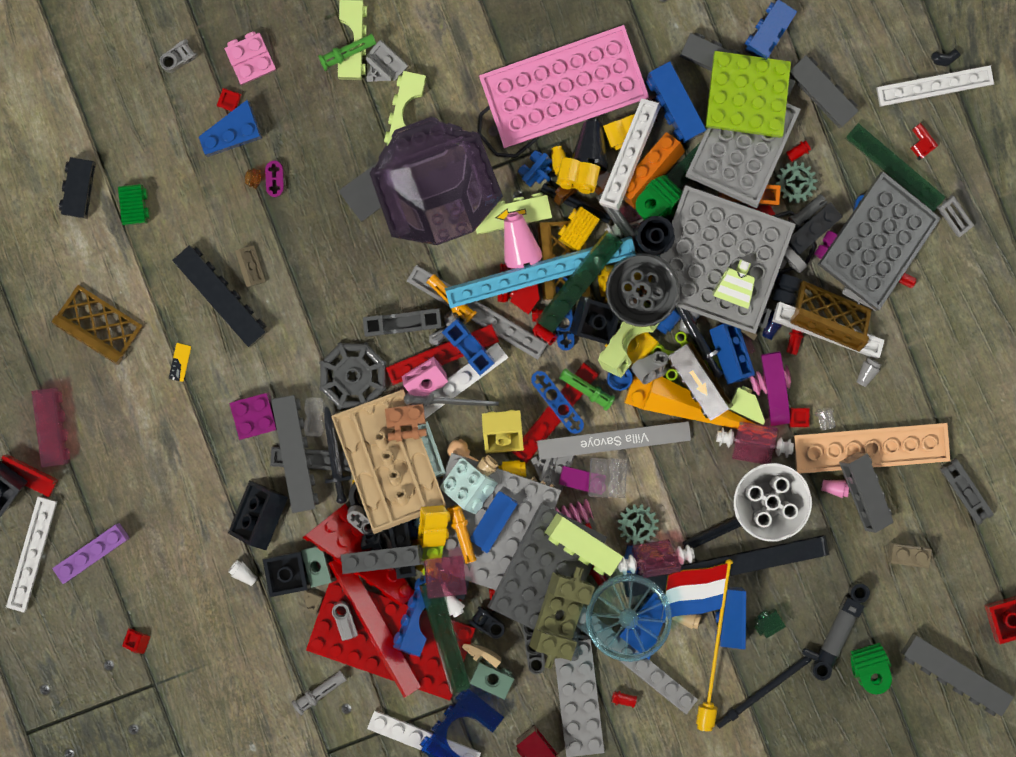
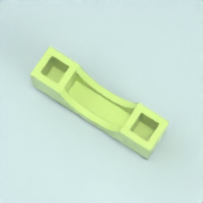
M340 0V22L351 28L354 34V41L366 37L367 25H363L364 17L367 18V6H364L363 0ZM362 43V44H360V45H358V46H356V47H354V48H351L350 51L353 50V49H355V48H358V47H360V46H362V45H364V44ZM366 49L344 59L342 64L338 63V79L362 80V75H366V64L362 63L363 56H366Z
M403 71V74L398 76L397 86L400 88L398 94H394L392 105H395L394 113H390L388 124H391L390 132L386 131L384 139L387 146L395 132L407 128L403 121L404 109L411 100L423 96L426 83L425 75Z
M644 301L645 307H651L650 303ZM622 322L620 329L612 336L606 349L600 353L598 361L601 367L622 378L632 364L627 355L630 341L641 333L654 332L659 323L648 327H635Z

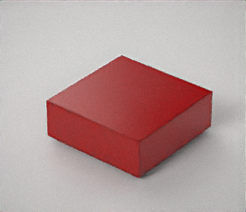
M223 88L217 107L232 112L238 107L242 95Z
M790 408L789 427H809L810 408Z

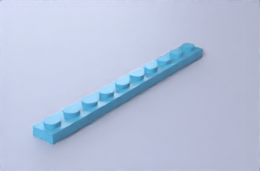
M629 236L540 261L533 265H526L523 268H515L445 288L449 306L454 308L620 261L629 255L636 254L633 240Z

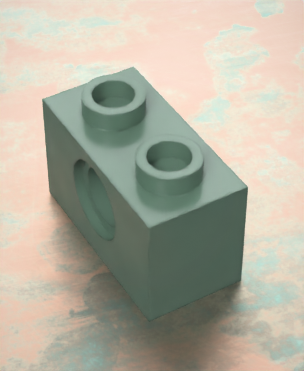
M317 546L301 550L307 571V581L310 583L311 588L337 580L328 564L333 561V557L325 551L316 548ZM316 562H319L321 566L320 569H318V567L316 566Z
M485 659L484 662L479 661L470 684L505 700L514 681V676L510 670L495 668ZM496 674L498 676L497 682H489L487 679L488 675Z

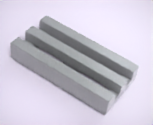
M951 195L942 205L937 206V209L957 237H961L974 226L954 196ZM951 203H953V205L958 210L964 221L967 223L966 227L950 206ZM945 208L948 209V211L950 212V214L952 215V217L954 218V220L957 222V224H958L959 227L961 228V231H959V229L957 228V226L955 225V223L952 221V219L950 218V216H949L948 213L946 212Z

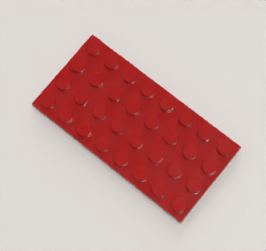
M338 580L329 583L306 651L394 681ZM367 590L394 638L401 628V619L408 610V604L405 603L399 606L388 597ZM341 600L346 601L350 605V611L358 636L343 641L335 618L332 615L334 604ZM343 606L336 608L338 614L344 615L346 613V609ZM423 610L419 618V627L422 634L426 637V642L420 657L401 652L421 686L418 690L450 701L467 651L462 646L471 643L476 628Z

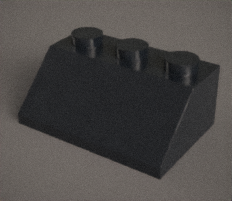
M249 480L228 534L249 546L267 550L288 497Z

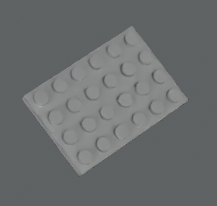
M786 104L782 138L707 128L686 173V177L757 208L801 109L791 104Z

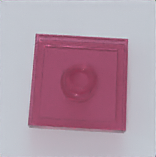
M463 555L424 560L428 599L467 594Z

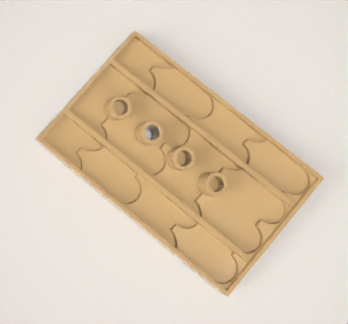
M403 389L331 416L374 534L419 518L421 507L439 505L447 507L422 438L419 437L420 439L415 440L413 438L402 439L399 442H396V440L388 441L387 433H394L395 428L387 429L385 409L409 406L404 402L405 392ZM412 426L401 427V432L412 430Z

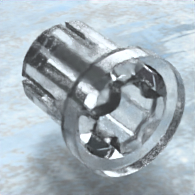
M826 407L815 411V416H818L821 430H827V427L828 429L836 427L833 407Z

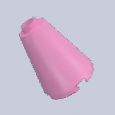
M518 212L509 213L504 219L505 264L509 268H523L525 263L530 262V265L537 263L542 258V251L522 214H518Z

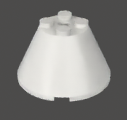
M769 463L751 469L742 477L735 490L734 511L739 523L749 534L764 541H780L794 536L804 527L811 513L812 497L808 484L797 471L782 464ZM771 497L773 502L767 504V500Z

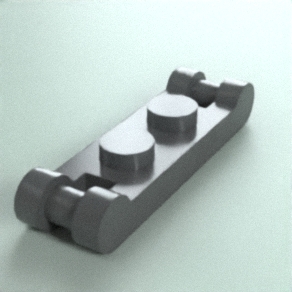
M956 458L947 467L943 466L940 468L941 473L947 479L977 526L982 524V521L987 517L991 518L994 516L992 510ZM957 470L959 474L953 478L951 472ZM981 507L983 512L977 514L975 510Z

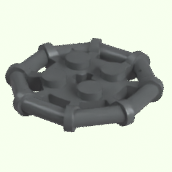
M339 342L319 362V390L337 406V409L354 408L373 401L383 391L386 392L385 373L387 363L368 345L369 343ZM346 351H360L359 357H347ZM365 353H366L376 364L370 366V365L363 359ZM339 354L342 355L343 359L336 366L330 364ZM328 369L333 370L334 373L333 382L328 383ZM378 369V383L372 382V370ZM350 371L358 373L356 381L348 379ZM336 386L343 393L341 398L330 388ZM370 386L376 388L367 398L363 396L362 393ZM347 395H358L360 401H346Z

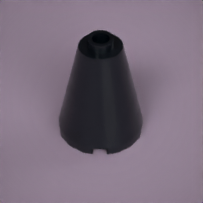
M590 118L582 125L571 158L580 162L598 165L600 169L607 171L608 161L603 125L598 119Z
M661 216L646 218L634 230L639 247L651 255L667 252L675 240L673 225L668 219Z

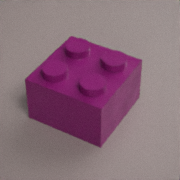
M269 393L229 403L239 440L277 430Z

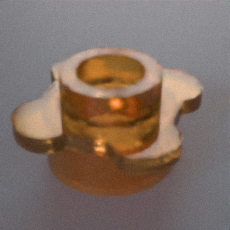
M252 168V170L246 172L245 183L249 187L253 186L256 189L261 182L260 170Z

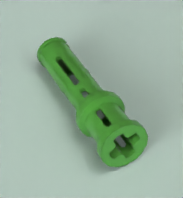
M369 34L340 49L333 48L327 54H320L318 58L324 71H327L329 67L338 63L342 64L344 59L377 44L373 35ZM364 43V45H362V46H360V47H358V48H355V49L349 51L351 48H354V47H356V46H358V45Z
M564 369L559 376V379L587 395L589 401L601 405L605 411L610 408L615 399V396H610L603 392L601 387L592 386L568 369Z

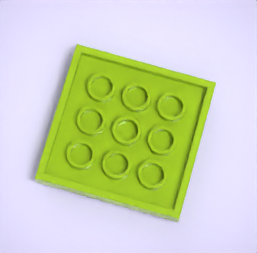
M714 51L705 127L782 138L791 62Z

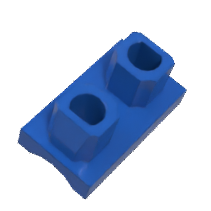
M535 150L530 156V160L535 164L531 168L524 164L518 170L522 180L530 188L535 182L540 184L544 179L548 182L551 180L548 174L552 170L549 167L552 160L546 153L542 154Z

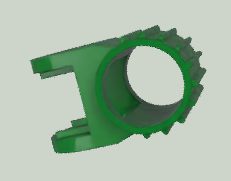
M666 175L659 176L652 180L638 196L636 210L643 220L651 216H661L669 221L674 217L683 191Z
M881 643L850 651L853 676L857 678L859 684L871 694L878 695L886 692L892 683V675L889 669L892 666ZM877 673V679L871 681V676Z

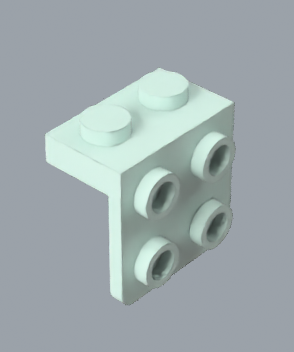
M461 458L440 488L461 508L476 514L482 508L488 496L493 493L498 483L494 479L483 475L466 459Z

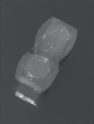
M307 397L304 406L307 416L304 423L306 436H322L325 430V422L322 417L325 409L324 398Z

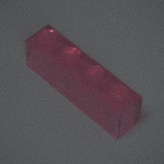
M58 388L31 391L41 467L68 464L70 451L69 448H66L65 443L68 440L67 430L63 428L65 413L64 410H61L60 403L63 402L61 391H58Z

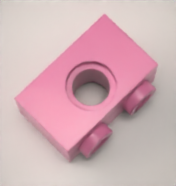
M435 357L430 358L402 376L403 386L414 396L429 395L434 390L444 387L448 382L446 372Z

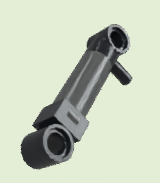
M854 582L849 586L848 595L850 598L844 596L839 606L840 610L819 654L806 647L802 650L803 655L815 660L811 664L810 669L813 676L818 680H827L832 675V669L851 629L865 607L861 603L867 601L870 596L869 588L861 582ZM861 587L863 594L860 597H856L854 592L857 588ZM820 665L826 667V671L823 674H817V668Z

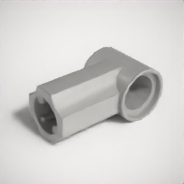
M343 600L336 602L332 609V615L335 618L342 641L358 636L350 605ZM338 606H343L346 609L344 615L337 613L336 608Z

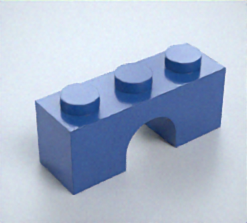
M458 318L442 331L451 344L457 347L466 357L467 362L479 376L495 364L496 361Z

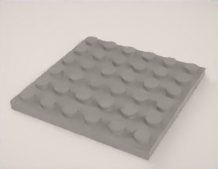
M685 185L671 222L674 228V243L667 252L659 256L673 267L678 276L680 296L677 307L756 334L796 224ZM740 259L751 263L747 274L755 277L749 309L712 295L727 267L736 270ZM652 275L650 282L654 283L656 281V277ZM655 289L653 291L654 296L659 297L661 291Z
M451 453L445 470L446 474H444L441 484L459 459H466L475 468L479 462ZM496 468L497 471L488 476L498 484L494 488L493 493L485 500L482 508L476 514L463 509L465 519H468V525L466 526L471 537L498 491L519 502L492 548L487 554L481 550V547L472 543L477 560L465 564L456 530L451 527L452 520L450 517V522L447 524L449 538L446 540L443 548L441 564L436 563L438 571L493 590L497 589L540 503L555 510L561 492L560 489ZM441 490L447 506L445 508L457 505L455 501ZM423 561V564L421 565L425 566L427 565V562Z

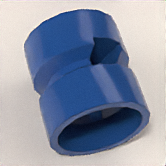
M627 369L622 378L610 372L607 373L606 377L608 385L618 391L627 389L633 379L629 369Z

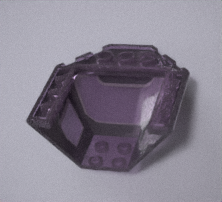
M433 117L396 129L391 136L390 143L384 147L375 168L373 167L370 171V177L391 237L440 245L473 233L503 197L480 135L474 131H465L462 127L451 123H442Z

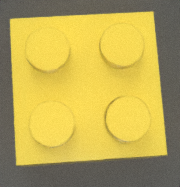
M520 410L482 413L485 453L524 450Z

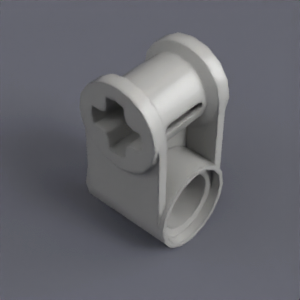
M185 39L160 57V65L166 72L173 73L193 61L198 55L192 51L188 45V40ZM167 59H174V64L171 67L164 65Z
M655 352L650 356L637 360L632 365L631 371L643 384H648L666 374V364L669 361V357L664 352Z

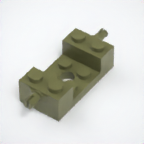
M576 566L573 577L552 573L529 645L535 651L548 656L545 668L552 669L555 658L572 660L577 644L572 638L583 604H590L595 588L590 583L580 580L583 568ZM563 610L564 616L557 620L555 618L556 612Z

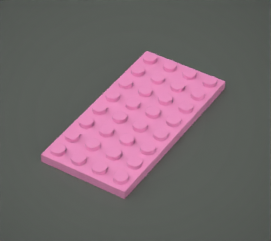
M624 25L479 75L504 149L640 102L641 98L649 99Z

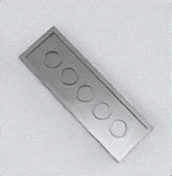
M591 638L578 640V660L570 661L563 658H555L566 757L604 753Z

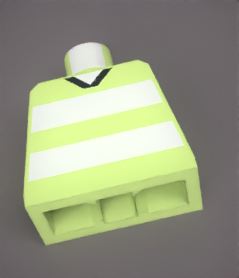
M740 259L736 270L727 267L712 295L749 309L755 277L747 274L751 263Z

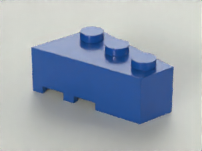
M777 0L776 3H770L765 11L768 13L765 20L762 18L755 26L758 29L754 36L750 34L745 44L747 47L745 51L749 54L768 59L796 15V10L780 0Z
M248 100L199 136L204 154L207 157L262 139Z
M659 592L650 593L633 614L632 621L627 622L618 633L623 640L648 660H650L664 622L661 619L665 597Z

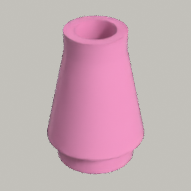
M823 480L821 491L843 498L848 497L849 487L846 480Z

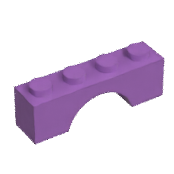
M120 523L115 524L52 569L62 584H65L125 543L130 537Z

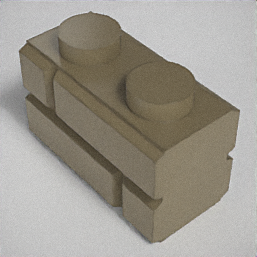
M890 542L887 561L894 564L929 568L932 549Z

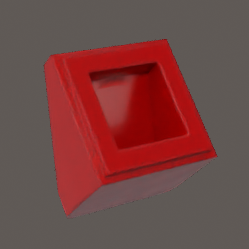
M128 628L122 647L134 653L144 654L150 636Z

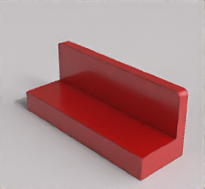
M8 454L2 455V462L28 481L25 486L47 497L51 496L58 479Z

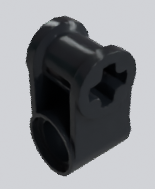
M478 606V611L468 622L494 639L503 636L505 632L504 623L485 608ZM494 624L500 625L502 628L501 633L494 634L491 626Z

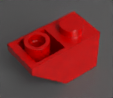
M537 284L514 290L509 295L511 297L510 302L528 315L540 299Z

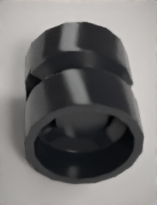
M778 273L775 281L777 288L773 289L771 300L795 306L798 296L795 292L800 289L802 279Z

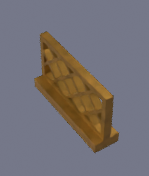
M569 221L541 222L537 224L538 242L542 251L540 261L556 257L552 250L556 244H559L565 250L562 255H565L567 252L572 253L569 247L566 248L551 234V226L561 228L563 225H567ZM586 242L584 243L582 250L587 249ZM588 270L583 271L579 276L576 273L573 274L577 279L571 286L562 280L563 277L557 278L559 280L556 283L555 279L543 282V300L577 298L580 295L590 297ZM579 280L585 285V293H577L573 289V286ZM559 282L569 288L563 295H556L555 287Z
M802 281L795 313L791 317L790 323L860 352L869 341L867 332L871 309ZM805 289L811 291L814 296L809 298L805 293ZM821 297L828 298L831 304L826 305ZM817 300L821 308L816 309L811 301ZM806 303L811 311L801 308L802 305ZM839 304L845 305L848 311L843 313ZM834 307L838 315L833 316L828 308ZM824 311L828 319L820 316L818 312ZM856 311L864 313V319L860 320ZM851 314L855 322L850 324L846 315ZM841 318L845 326L838 324L836 319ZM858 325L862 333L855 331L853 327Z
M80 285L76 286L57 316L55 315L51 321L53 325L116 365H119L123 355L143 327ZM79 291L86 295L87 302L76 304L75 297ZM100 303L103 307V312L92 314L90 304ZM88 305L90 315L79 317L77 307ZM75 308L77 318L67 319L63 316L67 309ZM117 314L120 323L109 325L107 315ZM104 315L106 325L95 328L93 317ZM91 318L93 328L86 330L81 328L80 320ZM131 323L137 327L133 334H124L123 325ZM121 326L123 336L111 338L109 328ZM107 328L109 338L104 340L97 338L96 330ZM124 340L125 346L121 352L113 348L112 341Z

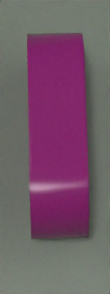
M270 161L265 168L266 191L270 196L277 198L284 192L283 166L278 161ZM274 164H276L277 168H280L279 171H276V178H273V172L269 171V168H272ZM275 180L276 185L280 187L277 194L270 190V187L274 186L273 181Z

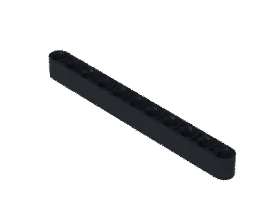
M826 535L692 562L691 564L687 563L644 572L641 575H630L623 577L622 580L626 597L666 590L667 578L671 573L682 570L710 568L725 564L728 559L733 561L729 576L830 554Z

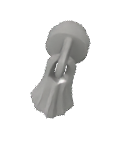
M449 311L444 315V322L448 327L457 318L460 319L457 313ZM440 329L429 336V342L432 345L438 346L443 341L445 336L442 331L444 329Z

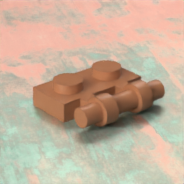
M423 404L385 409L387 429L395 428L394 433H387L388 441L396 440V442H399L402 439L408 438L415 440L420 439L419 437L427 436L426 429L418 428V425L426 424ZM412 426V430L401 432V427Z

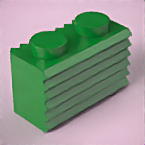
M142 184L119 186L118 194L122 225L147 224V219H150L149 207L145 205V200H148L147 188H144Z

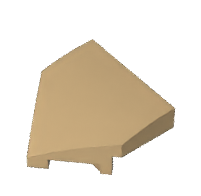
M464 644L462 646L465 651L473 656L475 661L482 656L495 668L501 663V657L484 646Z

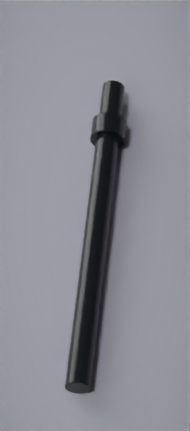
M804 656L736 708L728 710L727 714L715 723L717 727L721 729L731 720L735 721L739 718V714L811 662V659Z

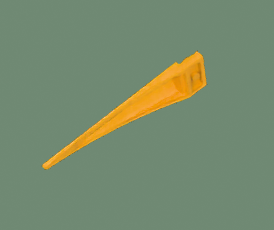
M633 374L632 383L624 400L626 404L647 411L776 436L773 432L729 410L710 421L701 412L702 407L691 397L690 390L664 377H659L648 384H643Z

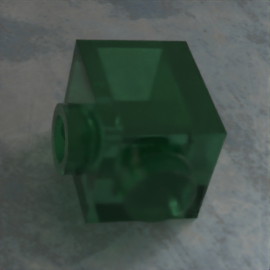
M772 609L769 612L764 610L755 619L757 623L754 626L760 636L764 635L766 639L786 627L776 609Z

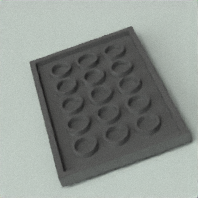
M880 172L818 265L878 311L941 218L886 173Z
M540 503L487 606L533 630L535 629L552 573L573 577L577 566L584 569L580 580L585 581L593 566L591 563L587 566L578 560L580 556L576 553L572 556L564 551L565 546L561 543L557 546L548 540L550 536L544 532L556 514H560L602 543H605L607 539L603 534ZM557 611L555 618L557 620L561 619L564 616V611Z

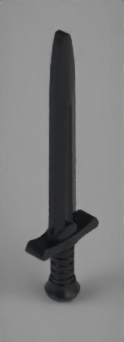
M676 306L702 359L706 360L716 379L720 378L723 375V371L718 368L712 358L713 355L720 352V349L717 348L711 352L688 310Z
M325 407L324 422L333 477L332 479L327 478L325 483H336V502L343 504L347 501V498L343 491L342 481L350 480L352 477L351 475L343 477L332 415L329 408Z

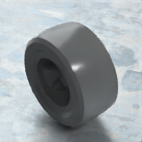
M636 253L621 259L609 273L606 282V297L612 312L626 324L635 327L653 326L664 321L677 306L680 296L679 280L673 267L661 257L648 253ZM636 272L642 275L640 280L634 278ZM650 275L656 277L654 283L649 282L648 277ZM625 284H631L632 290L626 291L624 288ZM640 285H643L644 289L647 290V294L644 293V296L639 295V292H637V288H640ZM655 289L661 291L659 297L654 296L653 291ZM631 297L637 299V303L635 305H632L629 302ZM644 301H651V307H645Z

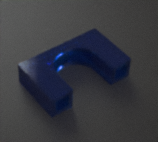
M470 689L461 690L455 697L457 702L453 707L449 705L444 711L445 717L441 722L438 720L431 728L433 733L430 737L426 735L419 745L422 747L419 750L427 757H460L450 748L447 742V731L454 720L460 717H469L487 731L493 733L504 717Z

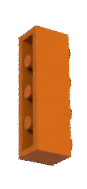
M667 132L661 137L636 166L623 198L626 203L636 209V200L645 190V187L655 178L662 175L665 176L685 152L680 141Z

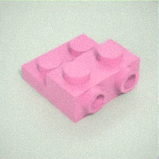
M250 32L245 35L244 40L239 42L237 39L227 43L228 47L224 48L241 85L276 70L260 33Z

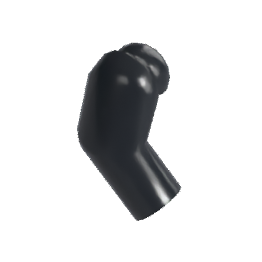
M956 49L947 55L936 51L931 55V60L936 65L946 67L961 55Z

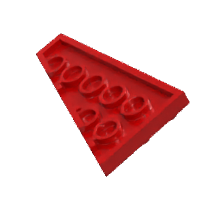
M346 504L342 505L302 537L306 541L314 543L319 550L331 555L333 560L341 565V554L371 550V548L361 549V540L364 534L348 522L347 513L349 508ZM395 568L353 573L364 578L369 585H374L381 590L383 595L399 606L405 604L415 592L405 578L397 579Z

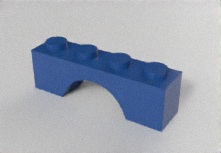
M422 575L417 579L415 592L408 601V610L401 619V628L394 637L393 648L420 657L426 637L420 630L419 618L425 607L432 603H441L443 595L438 586L443 582Z

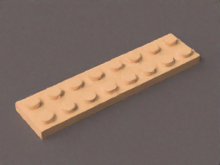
M947 423L793 435L796 471L799 474L842 470L839 462L856 452L868 453L872 459L873 468L950 461Z

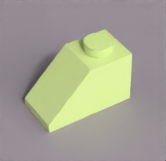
M742 386L741 389L736 387L730 400L733 404L730 410L764 425L765 420L758 400L752 394L753 390Z

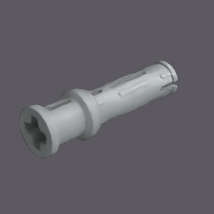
M338 671V673L314 690L306 691L305 695L297 701L293 700L292 704L302 716L304 711L311 706H316L318 700L346 682L347 679L341 671Z

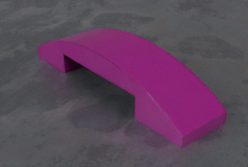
M778 351L762 354L761 360L765 375L770 425L790 423L789 403L781 353Z

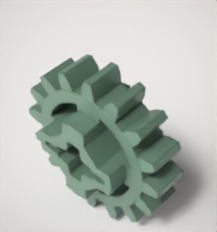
M794 161L792 167L787 163L786 170L784 168L780 169L782 175H776L779 182H776L775 185L781 186L782 199L788 197L789 203L795 199V203L798 204L800 198L805 202L807 201L806 195L809 197L813 196L810 191L817 189L813 186V183L818 181L812 178L816 173L809 172L810 166L804 168V162L797 166V162ZM791 171V177L784 180L785 175ZM800 171H802L803 173H805L806 176H807V178H804V177L800 174ZM795 178H796L797 181H800V182H803V183L797 185V187H796L795 184H792V183H790V182L793 181V180H795ZM808 185L807 190L803 194H801V189L803 188V186ZM785 187H788L792 191V194H790L785 189Z
M633 504V509L631 510L625 507L627 512H621L620 514L623 518L617 520V522L621 523V526L617 527V529L623 530L620 536H627V543L633 540V545H636L637 541L643 545V540L645 539L651 542L649 537H655L656 535L653 531L659 530V527L655 526V523L659 522V520L653 519L656 513H649V506L643 509V504H640L639 508ZM637 512L635 517L627 519L630 514ZM644 513L649 517L651 523L645 522L643 519ZM640 519V522L643 524V526H640L636 530V527L633 525V523H636ZM625 526L631 527L633 530L632 536L626 531ZM644 530H648V533L646 535L640 537V533H642Z

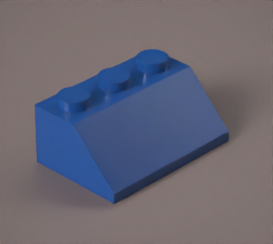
M742 587L727 588L719 642L720 647L746 649V590ZM720 609L715 613L716 622H719ZM715 630V641L717 636V630Z

